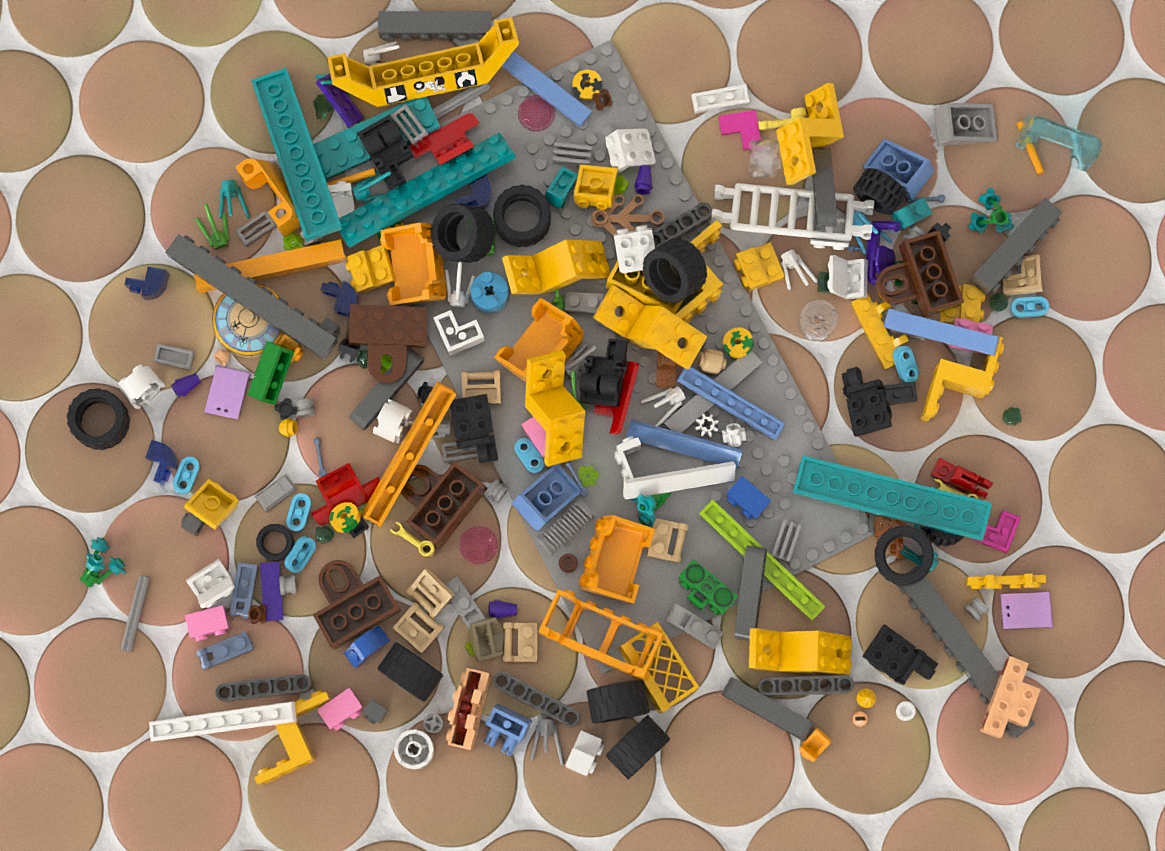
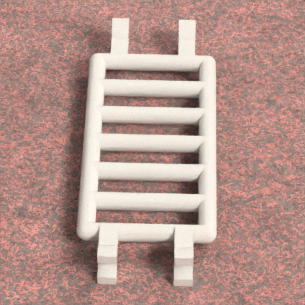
M743 183L735 184L734 189L715 185L714 200L733 199L731 213L712 209L711 224L718 220L719 223H729L731 230L846 242L851 241L852 236H858L866 240L871 239L872 225L855 226L853 225L854 211L873 215L874 200L855 201V196L852 194L835 193V200L847 201L845 231L842 234L833 233V226H826L825 232L814 231L815 204L813 190ZM742 191L753 192L749 224L738 223ZM760 193L772 194L768 226L757 225ZM779 195L790 196L787 228L776 227ZM798 197L809 198L806 230L795 229Z

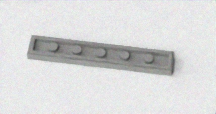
M751 351L747 356L734 361L714 381L732 390L758 368L762 361ZM697 394L665 421L664 425L669 430L683 433L696 422V419H699L702 414H705L715 404Z

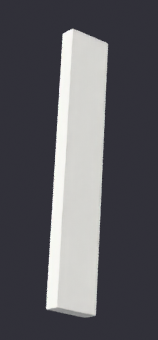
M732 461L624 480L623 496L626 500L637 498L640 494L643 496L735 481L736 465Z

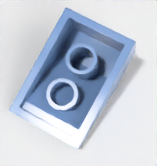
M885 138L863 166L865 170L867 168H874L890 175L903 187L906 193L904 197L912 201L934 173L929 159Z
M556 464L521 492L511 504L538 532L581 493V488L559 464Z

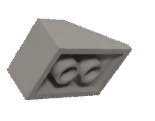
M946 103L934 109L938 146H957L997 141L993 104Z

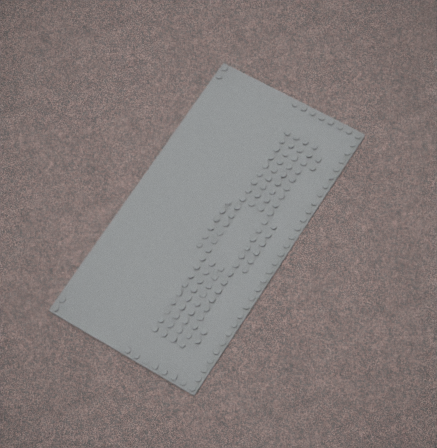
M607 41L543 73L592 111V114L581 127L523 83L440 123V127H443L467 113H472L480 124L464 133L468 140H471L473 146L500 132L513 150L516 158L400 221L404 225L420 222L433 224L437 213L446 205L448 206L453 203L479 206L486 210L491 218L494 219V204L498 196L504 190L511 188V186H532L545 195L562 166L577 174L579 173L580 165L552 162L554 142L592 146L590 166L612 168L605 137L617 129H647L656 160L655 164L649 165L651 167L653 189L650 194L642 195L644 198L643 205L636 207L630 214H651L654 210H661L665 215V220L660 226H654L651 223H630L635 229L637 226L647 225V228L651 227L653 232L699 203L613 42ZM582 70H592L599 74L602 80V89L609 91L613 101L612 105L598 111L594 100H583L577 97L573 91L572 82L574 76ZM585 83L584 86H585V87H590L591 84H590V83ZM558 148V150L588 153V151ZM430 150L415 159L414 157L399 165L398 168L407 182L440 164L437 163ZM557 154V157L587 160L586 157ZM371 160L346 171L345 175L347 177L368 169L375 168L376 171L378 169ZM629 166L618 173L615 196L617 194L623 195L625 203L623 206L617 207L611 214H619L633 200V197L638 194L635 191L634 185L640 166ZM381 174L377 175L372 180L378 178L379 176H381ZM365 179L351 183L352 188ZM381 180L369 187L371 194L368 196L385 194L392 189L389 190L385 181ZM576 183L570 190L561 210L550 205L551 224L549 231L537 244L529 247H516L504 241L496 231L495 255L486 256L478 262H462L460 291H463L464 295L466 294L471 277L475 276L476 278L483 272H494L506 280L509 288V300L506 307L500 312L485 314L479 311L473 304L471 293L465 308L450 307V302H447L448 293L445 300L412 304L413 307H427V335L459 398H462V371L476 373L500 370L501 404H489L493 432L488 434L495 437L498 460L492 462L504 485L509 488L508 493L512 501L552 466L547 467L544 463V469L540 473L532 474L527 471L515 453V443L521 438L529 439L521 424L532 418L533 415L525 407L526 383L497 362L494 356L501 347L509 346L513 348L534 321L531 311L532 306L540 298L552 304L556 293L512 294L502 258L507 255L533 256L564 240L601 241L605 249L610 273L612 272L618 260L614 237L604 227L598 228L592 224L591 215L598 209L596 206L581 208L575 204L574 191ZM617 198L616 202L622 203L623 200L622 198ZM640 198L635 199L636 203H641L642 201ZM361 200V201H359V203H360V205H361V207H362L363 205H365V204H367V203H369V202H371V201H373V200H370V201H368V202H366V203H364L363 200ZM527 201L515 202L505 210V223L515 231L524 232L531 230L539 223V209ZM700 210L698 212L699 215L705 217L703 210ZM598 216L597 220L599 222H602L604 218L602 216ZM659 216L653 218L656 222L661 220ZM466 217L460 221L456 230V240L460 249L466 246L470 238V228ZM689 219L682 221L685 226L692 225V221ZM709 221L682 237V239L691 242L710 226ZM610 222L617 230L624 229L618 222ZM668 229L666 233L669 236H674L676 231ZM654 238V245H659L660 241ZM719 240L713 245L708 244L705 247L706 250L701 255L704 257L705 264L723 283L721 297L714 303L710 301L706 305V310L700 315L696 313L691 318L692 321L689 324L707 336L703 350L708 348L722 351L726 359L725 369L738 359L730 357L725 352L723 347L725 334L729 330L739 327L747 329L751 333L754 341L752 351L762 361V364L731 391L786 423L777 439L770 438L719 406L714 405L705 413L706 417H710L713 414L712 419L714 421L718 420V424L714 425L718 431H712L711 438L708 434H704L701 437L702 432L700 430L695 431V428L700 425L696 422L686 429L683 434L727 445V443L723 442L722 430H726L727 425L736 423L741 428H745L746 441H742L740 446L734 447L743 450L738 468L735 469V481L672 491L671 496L654 513L657 519L689 525L681 557H683L682 563L647 557L649 548H643L633 584L639 585L634 604L581 590L579 579L584 574V561L589 556L591 549L589 544L595 535L596 530L594 527L596 520L602 516L614 515L641 524L637 516L639 513L638 503H634L631 499L625 500L623 496L624 480L621 475L623 468L621 464L617 465L614 452L616 451V446L622 444V440L626 439L631 419L655 426L674 404L670 405L669 402H666L655 408L654 404L666 398L665 396L643 404L640 401L678 386L684 393L685 399L681 401L683 405L677 408L668 417L669 419L697 395L694 391L677 382L684 369L682 366L655 349L638 348L628 341L626 359L627 361L638 363L639 368L621 433L617 435L609 434L613 418L594 414L595 405L585 404L582 458L571 461L584 488L589 490V494L584 497L580 493L538 532L519 513L557 589L563 592L565 589L576 593L574 597L586 603L589 600L597 604L596 608L601 610L604 607L615 612V616L621 617V615L629 617L632 619L631 623L636 625L640 622L650 627L654 623L659 622L669 640L684 633L681 629L665 621L674 603L682 606L704 621L717 616L709 609V604L703 610H700L688 600L687 597L692 590L689 589L687 591L679 584V575L693 559L738 595V598L730 608L739 603L744 557L699 515L712 499L763 548H767V552L772 554L783 519L797 525H802L790 562L775 558L793 576L874 534L868 530L869 519L864 511L793 494L802 456L835 464L839 463ZM387 250L392 265L391 251ZM443 258L444 272L445 269L449 271L453 294V291H456L458 262ZM669 262L672 271L678 278H680L679 272L673 267L672 263ZM581 279L558 291L560 295H564V303L567 292L607 294V279ZM492 290L486 292L487 296L490 294L494 295ZM694 292L685 298L680 310L697 297L698 294ZM451 310L458 327L477 320L485 342L449 356L433 317ZM563 310V312L573 317L584 331L582 342L568 360L585 343L588 346L576 359L593 346L597 348L590 356L606 357L609 339L626 340L593 319L595 314L574 313ZM684 338L678 340L679 348H682ZM737 341L735 344L739 345L741 341ZM697 354L691 367L701 372L699 367H697ZM585 359L579 362L582 367L579 371L585 370L584 363H588ZM721 369L720 373L717 375L708 373L703 374L714 380L724 370ZM564 371V387L572 395L571 378ZM580 377L576 378L577 400H580L581 397ZM494 379L468 380V385L494 384ZM704 422L702 427H706L709 430L711 424ZM664 423L660 426L661 428L668 429ZM641 443L640 450L625 455L634 478L717 464ZM525 444L521 445L520 449L523 451L527 450L528 446ZM533 460V461L531 462V465H532V466H537V465H538V461H537V460ZM566 462L560 463L559 465L578 485L572 472L566 467ZM741 476L771 500L770 504L756 520L753 518L749 520L741 513L743 510L740 507H734L727 501L726 493ZM578 499L581 500L594 514L595 518L591 520L583 512V510L579 506H577L580 509V511L585 515V517L590 521V523H588L583 518V516L576 509H574L576 513L579 515V517L586 523V526L579 520V518L575 514H573V516L583 526V529L575 522V520H573L569 516L572 522L580 530L578 531L566 519L568 524L577 533L574 534L573 531L562 521L565 527L571 532L573 537H571L569 533L560 524L559 526L570 538V540H568L565 537V535L557 527H555L561 534V536L567 541V543H565L561 539V537L555 531H553L557 538L564 544V546H562L550 534L554 541L560 546L559 549L547 537L550 543L557 550L556 552L551 547V549L554 551L553 556H551L537 541L536 537H538L539 534L542 535V531L546 533L545 529L549 530L548 526H552V523H555V520H558V517L562 518L561 515H565V511L568 512V508L572 509L571 505L575 506L574 503H577ZM785 525L776 554L780 555L789 526ZM795 528L792 529L784 557L788 555L796 531ZM677 529L672 530L668 554L670 555L674 554L678 534ZM564 554H573L578 560V567L572 573H565L559 567V559ZM765 577L762 592L774 586ZM696 592L695 595L704 602L705 598ZM563 598L570 614H572L575 607L574 603ZM585 609L582 611L576 626L586 645L598 651L612 621ZM620 625L607 655L626 662L617 647L640 632L625 625ZM636 640L631 643L636 651L643 652L645 641ZM594 660L601 673L614 669Z

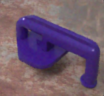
M875 221L871 223L878 230L877 234L872 231L871 239L867 240V279L872 285H875L876 269L879 275L882 270L892 266L893 262L896 261L894 251L880 245L881 230H894L898 232L901 228L900 221Z

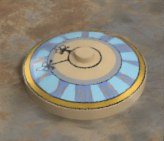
M261 283L256 284L261 289L263 287L269 289L271 292H273L272 296L276 299L280 297V295L269 286H266ZM224 293L219 297L212 313L214 334L219 343L236 356L245 358L260 357L267 341L278 344L284 335L283 332Z

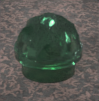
M995 293L989 299V306L992 310L1001 312L1007 308L1008 299L1002 293Z
M360 350V353L356 356L358 365L363 369L368 368V351Z
M1009 407V409L1004 411L1002 419L1007 425L1016 426L1017 423L1022 421L1018 407Z
M325 525L316 527V542L325 544L331 541L334 536L331 527Z

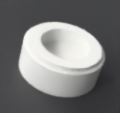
M904 701L896 707V716L902 721H909L916 714L915 706L911 702Z

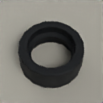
M269 524L258 533L256 546L264 558L270 561H281L286 559L293 548L294 538L285 526ZM273 531L282 533L286 538V547L278 554L269 553L264 547L265 537Z

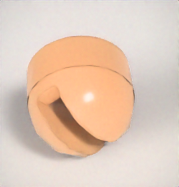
M219 349L213 357L217 362L225 366L230 360V352L225 349Z
M857 711L852 716V722L857 727L865 726L868 722V716L863 711ZM855 717H865V720L856 721Z

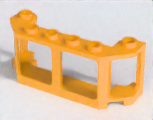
M558 589L538 632L564 647L633 677H639L648 681L650 666L662 640L666 641L667 638L662 634L663 630L654 626L650 629L649 626L640 622L636 625L631 623L632 619L624 615L617 617L614 615L615 612L604 607L601 610L596 608L597 604L589 600L586 603L574 597L576 593L565 589L564 592ZM560 597L573 602L575 605L562 634L547 627ZM585 609L612 621L598 651L570 639L580 615ZM620 625H625L648 635V641L636 666L629 665L607 655ZM657 639L656 642H655V645H654V647H653V649H652V651H651V654H650V656H649V658H648V660H647V662H646V665H645L644 669H642V666H643V664H644V662H645V659H646V657H647V655H648V653H649V650H650V648H651V646H652L654 640Z

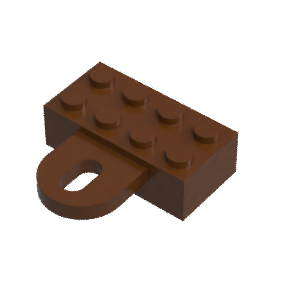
M940 230L904 240L898 246L904 262L885 268L876 278V292L884 302L897 305L917 299L922 317L950 310L964 303ZM896 279L902 281L903 288L888 291L885 288L886 282Z
M350 304L348 345L368 346L367 367L370 375L380 383H393L397 381L406 369L407 347H426L427 307ZM384 355H389L392 358V373L389 375H384L381 372V358Z
M456 462L451 464L442 477L429 467L418 464L401 490L404 498L417 507L406 523L425 539L432 542L438 549H441L487 491V487ZM413 476L419 477L426 483V488L422 491L416 490L409 484L410 478Z
M342 560L331 561L321 569L318 579L319 586L330 605L312 615L333 650L401 612L381 575L363 584L353 566ZM333 570H339L344 577L346 584L343 588H336L331 580L330 573Z

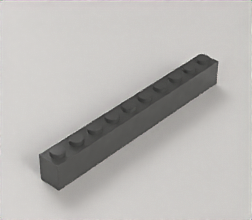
M179 234L165 252L169 258L323 360H326L338 343L334 332L328 328L323 330L319 327V322L313 318L308 320L298 308L291 309L287 306L289 304L281 297L276 299L272 296L273 292L266 287L261 289L256 285L257 282L249 276L245 278L240 275L242 272L236 267L232 266L229 268L225 265L226 261L219 256L214 258L209 254L210 251L202 245L198 247L193 244L195 241L189 236L185 235L182 237Z
M916 565L914 568H912L905 574L914 572L918 568V565ZM926 576L923 580L913 585H896L902 594L906 593L910 600L908 602L911 607L920 612L922 622L932 628L933 632L931 633L938 642L941 641L943 643L945 653L955 659L957 669L961 673L964 672L969 678L967 679L968 684L973 689L976 688L980 693L979 698L983 704L989 705L1000 676ZM1031 717L1028 725L1025 727L1007 722L1004 732L1008 737L1012 736L1014 739L1035 725Z

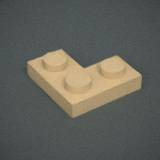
M1039 254L1023 256L1025 260L1021 263V274L1010 275L1006 280L1003 278L1004 296L1043 291Z

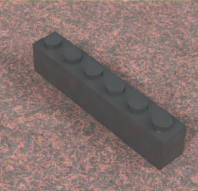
M378 11L379 39L384 41H392L394 39H401L403 41H411L412 39H420L421 41H430L431 39L467 41L468 39H476L480 41L491 29V11Z
M1045 197L976 271L969 281L986 296L990 291L994 293L1001 286L999 281L1002 278L1006 280L1013 273L1011 268L1014 265L1018 267L1025 260L1024 254L1026 252L1030 254L1037 247L1036 241L1038 239L1042 241L1049 234L1048 228L1050 226L1054 228L1061 221L1058 217L1062 214V211Z

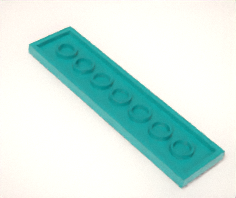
M427 96L407 101L313 144L326 181L371 161L372 159L357 133L389 114L391 116L405 104L428 134L440 129L441 127ZM403 111L402 113L412 124V126L415 128L418 134H421V130L417 127V125L414 123V121L411 119L406 111ZM400 115L396 116L402 123V125L405 127V129L408 131V133L411 135V137L414 139L416 136L413 134V132L410 130L407 124L403 121ZM396 124V126H397V128L399 129L401 135L403 136L405 142H406L407 144L410 143V141L408 140V138L405 136V134L402 132V130H401V129L399 128V126Z

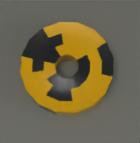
M582 70L574 76L572 82L573 91L580 99L592 100L594 93L601 92L602 80L595 71ZM585 83H590L591 86H590V87H585L584 84H585Z

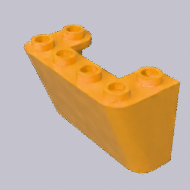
M249 158L235 166L242 181L249 189L257 190L268 183L280 199L281 203L268 211V213L277 224V228L284 238L301 227L284 175L275 162ZM280 209L285 210L287 213L278 219L276 217L277 211Z
M614 515L602 516L596 520L594 527L596 530L595 535L589 544L591 549L589 556L584 561L585 570L579 579V585L583 591L634 604L639 585L633 584L642 549L650 548L655 529Z

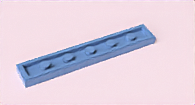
M514 51L501 66L579 127L592 114L590 109Z
M888 309L884 324L885 328L993 356L996 354L1000 338L893 309Z
M691 366L689 370L684 368L677 379V382L774 440L777 439L786 424Z
M632 419L626 438L633 436L634 439L638 437L640 443L717 464L733 461L736 465L735 469L738 468L743 451Z

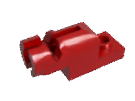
M942 458L938 459L930 476L963 493L975 494L983 500L987 497L988 492L976 489V487L981 486L989 490L993 485L992 481L959 465L955 466Z

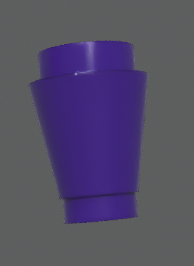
M640 166L634 185L635 191L638 194L648 195L653 189L650 166Z
M194 373L174 380L171 387L179 398L186 396L201 381L198 375Z
M494 599V601H489L488 615L495 618L516 616L517 604Z

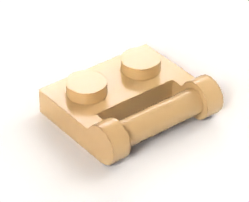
M500 370L476 373L461 372L462 398L487 394L489 404H501ZM494 379V384L468 385V380Z
M656 518L653 526L655 531L647 557L682 563L683 557H681L689 525ZM677 529L678 534L674 554L670 555L668 554L672 530Z
M428 568L419 575L406 591L409 596L416 599L430 613L429 616L432 619H435L455 596ZM418 588L436 605V607H434L422 594H420L417 591Z
M415 602L394 625L393 629L419 652L423 653L445 627L441 623L438 624ZM416 614L434 631L429 634L410 617Z
M503 623L504 656H502V662H538V623ZM512 629H518V656H512Z

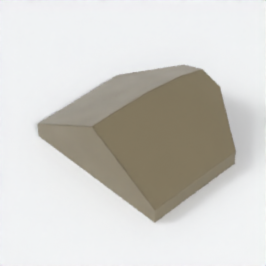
M495 617L470 623V643L478 662L503 655L504 629Z

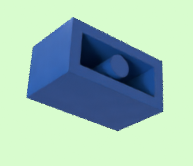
M743 476L726 493L727 501L734 507H740L743 510L741 513L749 520L751 518L756 520L771 502L767 496Z

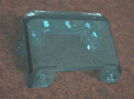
M1034 113L1028 114L1024 118L1015 147L1024 150L1027 144H1036L1038 137L1072 148L1070 157L1077 160V169L1085 172L1099 157L1102 147L1098 137Z

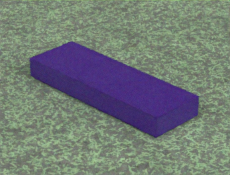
M330 73L316 82L348 128L364 119V116L344 90L333 84H321V81L331 80Z
M280 562L260 563L262 604L267 608L266 622L284 620L283 600L279 582L281 576Z

